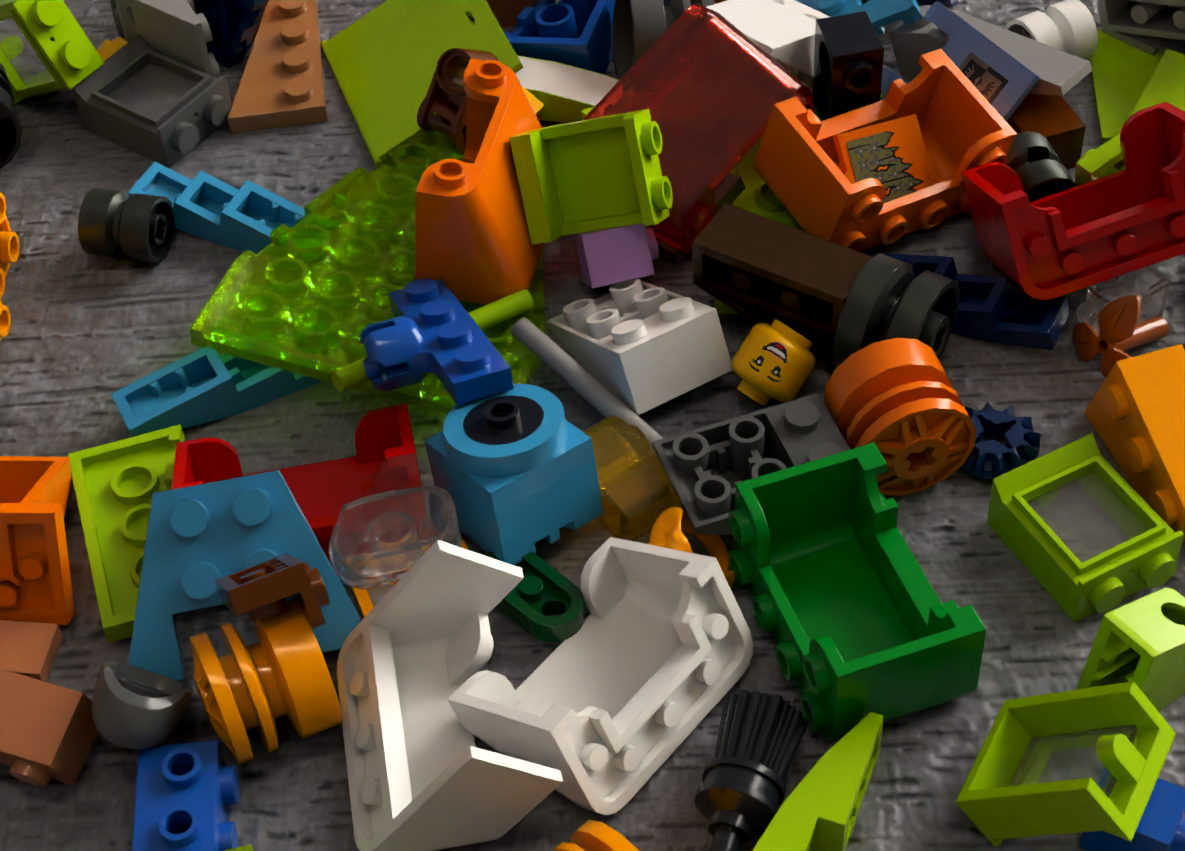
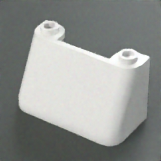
M609 537L591 555L584 565L581 574L580 589L591 613L584 620L581 629L574 636L564 640L516 690L504 675L493 671H479L469 677L447 699L460 723L467 731L503 755L560 770L563 783L555 790L579 807L606 816L617 813L633 798L743 676L750 664L753 654L751 631L715 557Z

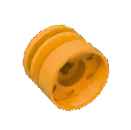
M294 597L286 600L288 605L286 609L271 616L254 620L258 642L249 646L245 645L240 634L230 622L220 625L221 634L228 653L221 657H217L211 641L205 632L189 637L193 650V678L215 735H218L232 752L238 765L254 759L246 733L248 729L257 728L265 748L270 753L279 749L278 733L275 719L286 715L302 739L343 723L340 703L325 659L308 619L299 602Z

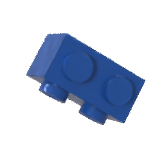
M218 740L155 746L138 750L132 851H224L239 847L235 822H229V805H238L240 801L239 775L236 765H226Z

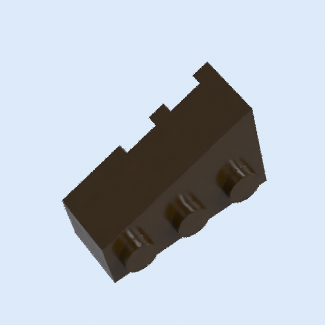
M725 203L692 242L693 283L749 321H752L756 315L772 324L774 319H777L813 342L809 350L829 362L824 370L832 375L836 369L833 361V342L839 317L855 280L873 257Z

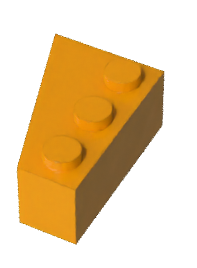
M1179 344L1116 361L1084 413L1136 492L1174 532L1181 530L1184 533L1183 541H1185V350L1183 345Z

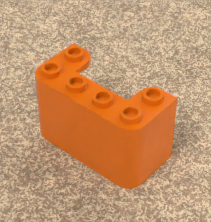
M940 48L920 56L918 64L923 70L909 83L906 84L901 78L892 81L885 100L820 121L812 110H806L796 97L774 104L754 160V168L806 233L862 252L882 243L884 245L892 244L903 235L923 227L925 229L934 228L944 219L963 212L970 214L971 210L961 172L986 163L999 162L1006 164L1008 159L1007 153L1017 133ZM916 114L925 149L932 154L929 164L935 184L883 203L886 190L878 179L868 178L851 184L841 171L832 136Z

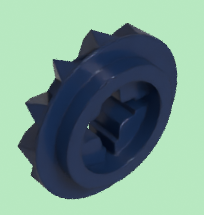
M989 402L985 404L981 411L965 407L977 432L975 446L965 463L959 467L961 470L981 479L993 480L1038 458L1041 434L1033 430L1031 417H1017L1012 405L1003 411L994 410ZM988 433L993 438L1003 435L1004 442L999 444L994 439L984 442L983 434Z

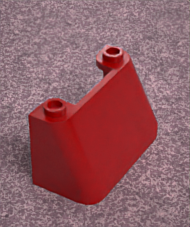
M407 403L369 411L359 420L355 428L357 456L276 469L280 470L340 580L426 553L430 547V531ZM201 438L177 442L171 490L259 473L243 475L241 461L236 449L222 439Z

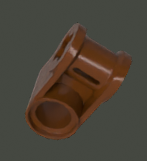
M453 48L444 52L437 62L428 92L418 110L417 124L419 128L429 133L436 131L450 139L452 147L460 151H465L467 94L463 89L464 73L470 58L498 61L497 57L488 51Z

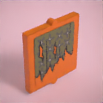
M916 114L832 136L842 173L851 184L868 178L878 179L886 190L883 203L935 184L929 164L932 154L925 149Z

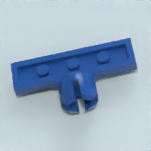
M418 279L408 283L404 289L390 292L389 298L395 318L369 324L359 333V344L364 343L368 356L363 360V366L367 377L377 391L389 392L418 384L428 373H433L439 378L457 405L514 389L511 367L442 279Z

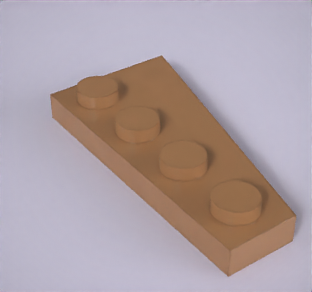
M316 0L268 1L228 116L231 134L328 121Z

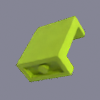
M649 109L531 129L509 138L532 245L552 242L561 236L641 223L645 227L652 226L670 216L669 209L673 204L672 187L668 177L662 176L658 154L662 152V135L657 122L651 121Z

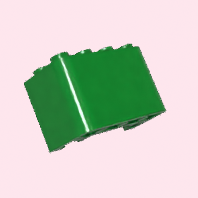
M874 442L736 483L735 510L730 511L728 516L736 547L735 550L728 553L730 568L736 574L735 581L739 586H748L753 596L751 603L758 627L763 633L770 631L777 643L775 651L780 670L787 681L795 679L802 693L800 697L804 717L809 720L808 726L814 732L821 730L828 740L846 735L870 712L883 715L884 723L975 693L985 642L986 628L972 604L959 608L954 600L941 603L898 530L899 506L894 498L886 500L878 489L877 475L887 472V463Z

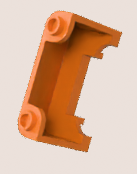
M470 58L464 73L463 89L467 94L466 149L462 156V161L451 158L443 159L428 166L423 172L416 189L415 280L442 279L457 300L487 305L522 289L529 291L545 244H531L509 139L527 130L542 128L512 69L496 60Z

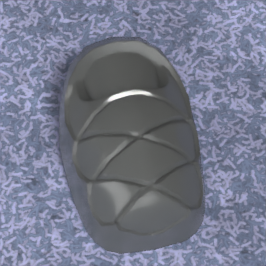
M105 661L101 664L91 704L92 718L98 732L107 741L123 748L135 750L150 748L174 733L190 701L193 689L181 681L117 661Z

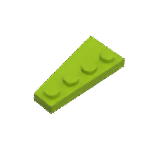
M181 424L68 454L102 627L108 643L132 637L152 496L156 492L171 490L177 442L185 441Z

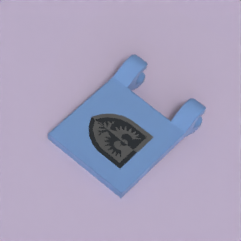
M935 1L925 17L951 36L942 50L1007 122L1040 77L939 1ZM885 68L882 72L881 88L888 93L892 81L899 78L906 84L909 81L902 75L895 73L892 69Z

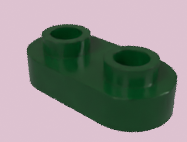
M492 551L486 555L487 557L498 560V558ZM531 551L522 557V561L514 565L522 568L524 578L496 607L537 639L548 642L566 640L574 636L583 625L584 599L582 592L574 583Z

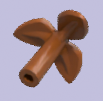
M1128 295L1118 298L1107 304L1098 314V325L1101 335L1088 322H1080L1073 327V345L1078 356L1088 363L1100 353L1102 355L1101 372L1105 378L1116 361L1132 357L1125 353V350L1164 338L1169 332L1168 323L1162 317H1154L1138 323L1142 300L1140 295Z

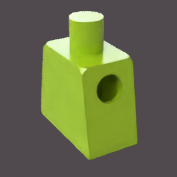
M1165 587L1106 613L1102 618L1076 689L1134 681L1158 712L1185 693V598L1175 589Z

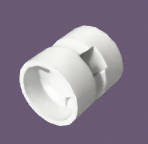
M1079 0L1061 1L1048 6L1044 13L1035 11L1011 20L1005 27L1006 30L1082 59L1092 57L1097 49L1098 35L1096 24L1088 8Z

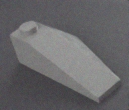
M931 5L919 6L923 16L919 21L907 26L901 21L888 31L900 75L909 82L923 70L918 64L920 56L940 48L943 49L951 36L925 17ZM952 10L1040 77L1029 92L1031 94L1063 96L1092 71L1090 61L957 10Z

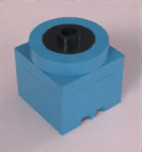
M513 384L514 389L463 404H456L444 420L443 431L424 440L441 515L486 553L492 551L499 561L511 565L522 561V557L531 551L536 553L535 543L544 538L552 544L561 539L560 528L576 530L604 514L592 438L565 419L563 405L557 396L544 388L529 384Z

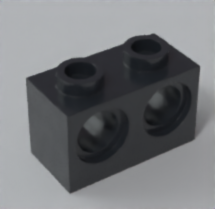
M866 11L816 19L812 102L821 121L880 101L884 47Z

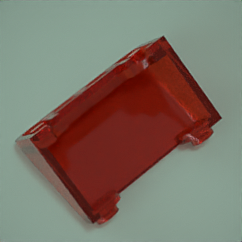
M695 4L689 7L583 120L643 109L650 110L651 121L657 122L662 135V152L658 154L662 176L668 177L672 187L673 204L669 209L670 216L656 225L646 226V228H652L656 237L688 253L693 247L692 242L717 214L714 188L764 134L774 104L796 97L806 110L811 109L814 112L815 108L812 92L807 85L720 13L703 5Z

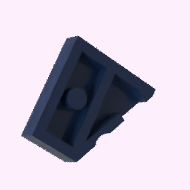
M194 0L196 14H204L212 33V41L206 43L208 53L212 52L216 61L228 68L242 62L269 0Z

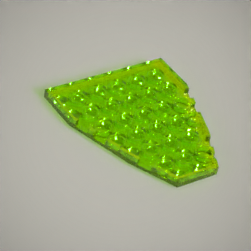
M423 131L416 135L412 142L398 145L386 152V163L368 173V170L361 166L347 174L304 207L305 218L291 228L281 224L271 232V243L257 254L246 250L235 259L190 327L191 344L203 348L216 349L217 352L333 383L331 378L332 371L367 357L364 343L359 344V333L369 324L395 318L392 313L389 293L404 289L408 283L415 280L416 189L423 172L428 166L443 159L451 158L462 161L464 151L452 147L450 139L436 131L431 133ZM544 247L529 288L534 308L482 331L511 367L513 384L530 385L541 363L539 358L511 335V329L519 319L526 317L545 334ZM458 300L468 313L485 306L483 304ZM428 373L418 384L389 392L377 391L370 380L351 388L446 415L456 405L439 378L433 373Z

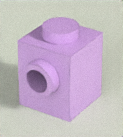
M643 223L573 234L582 283L592 289L655 274L652 260L659 257L658 244L653 229L646 228Z

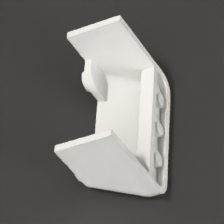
M437 540L346 637L338 656L337 681L340 708L343 716L342 727L356 846L360 851H436L497 840L563 783L560 770L477 748L474 735L467 731L460 723L447 700L469 677L474 675L489 661L493 652L494 641L490 632L488 614L524 578L522 568Z

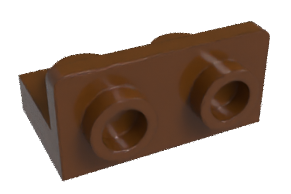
M287 553L215 580L223 604L236 616L248 614L250 621L271 616L288 607L285 598L289 596V598L294 597L297 599L312 628L326 624L321 607L330 604V600L316 567L311 569L307 562L304 563Z

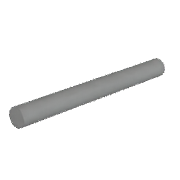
M526 317L519 319L512 327L511 335L661 466L652 448V442L663 439V437Z

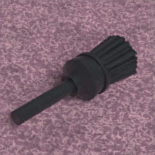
M739 690L738 693L733 692L723 702L714 759L705 765L702 774L703 784L698 788L694 800L698 812L709 821L708 831L713 836L709 851H738L739 845L748 843L751 835H762L777 813V808L784 800L786 787L783 780L804 736L809 720L806 717H802V712L796 710L794 705H790L789 701H783L781 695H769L759 691H752L750 693L747 690Z

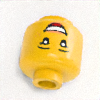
M774 319L771 325L766 323L754 325L731 361L733 371L742 378L737 389L763 406H766L770 398L782 403L792 401L815 367V357L809 351L813 342L777 319Z

